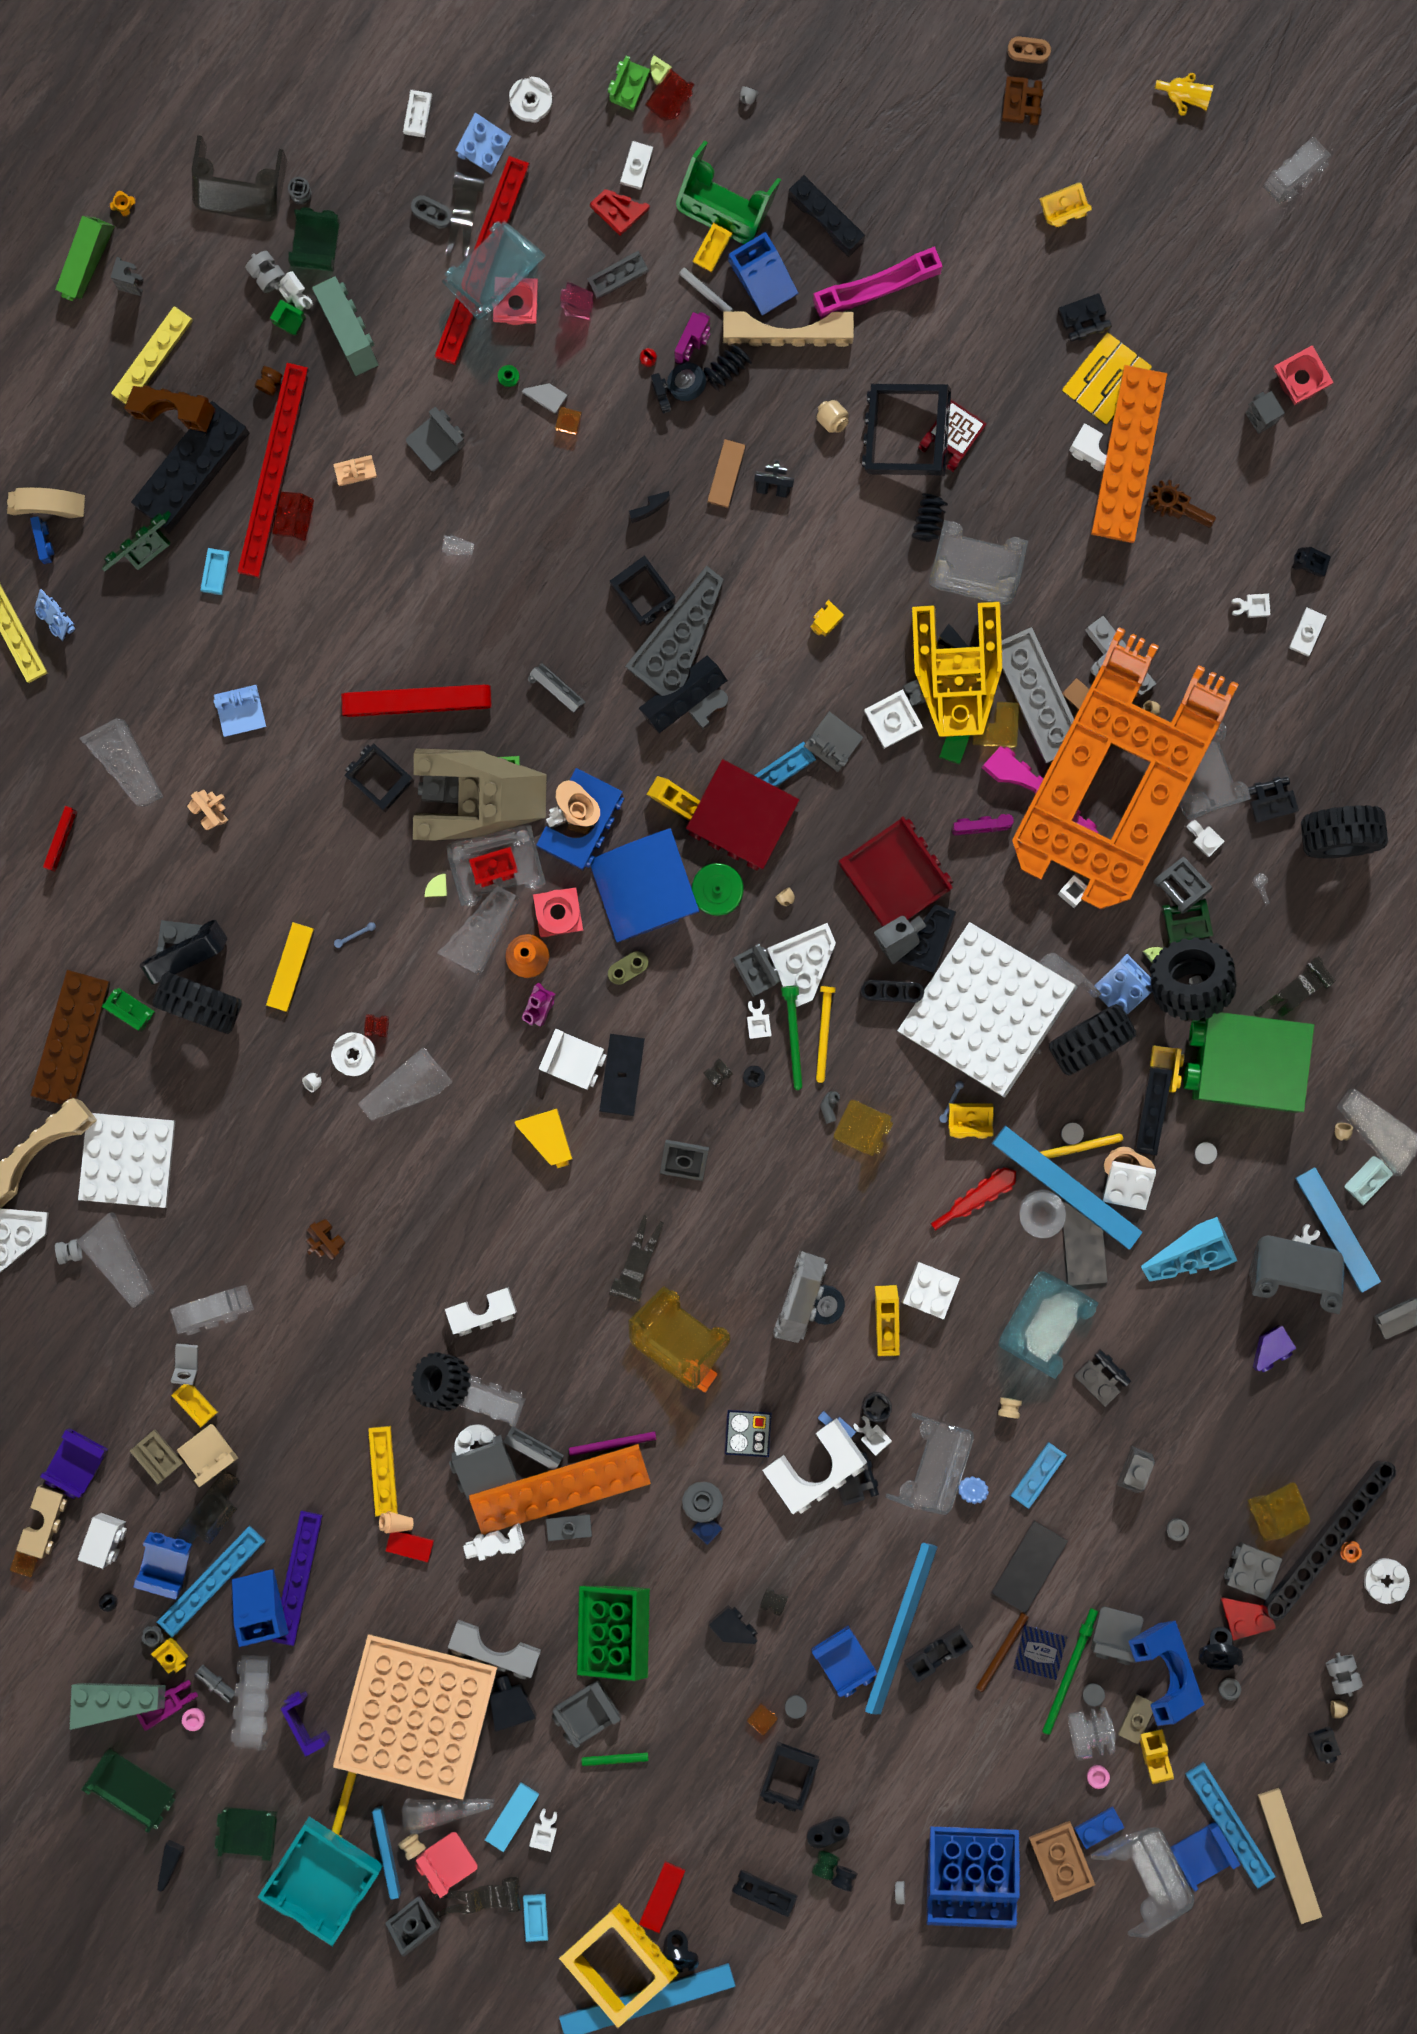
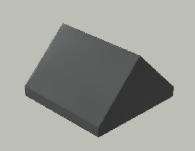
M665 1140L660 1174L703 1181L709 1147Z
M419 1895L385 1922L400 1954L404 1957L437 1931L441 1920L423 1897Z

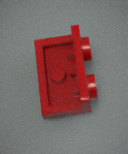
M511 847L469 859L475 878V885L481 884V887L494 884L493 880L497 878H502V881L515 878L514 873L519 872Z

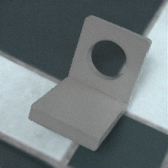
M176 1344L175 1370L171 1383L193 1385L198 1371V1346ZM186 1374L190 1377L187 1379H181L178 1376Z

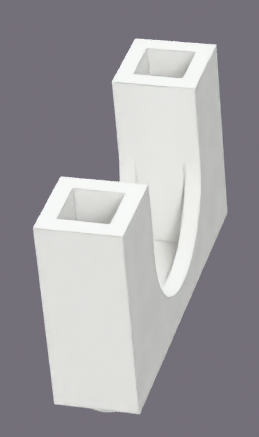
M837 1418L816 1433L832 1458V1471L826 1480L818 1483L803 1480L797 1475L784 1455L762 1470L792 1514L797 1511L800 1514L811 1507L809 1503L814 1499H817L819 1502L829 1495L827 1490L833 1486L835 1489H838L847 1482L845 1480L846 1477L851 1474L855 1477L865 1470L863 1466L867 1463L866 1459Z

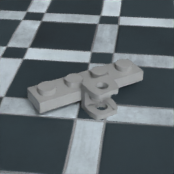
M1104 616L1085 629L1104 654L1090 669L1095 677L1099 672L1098 669L1101 668L1116 633ZM1121 639L1119 645L1126 648L1127 645ZM1148 672L1136 695L1137 698L1156 685Z

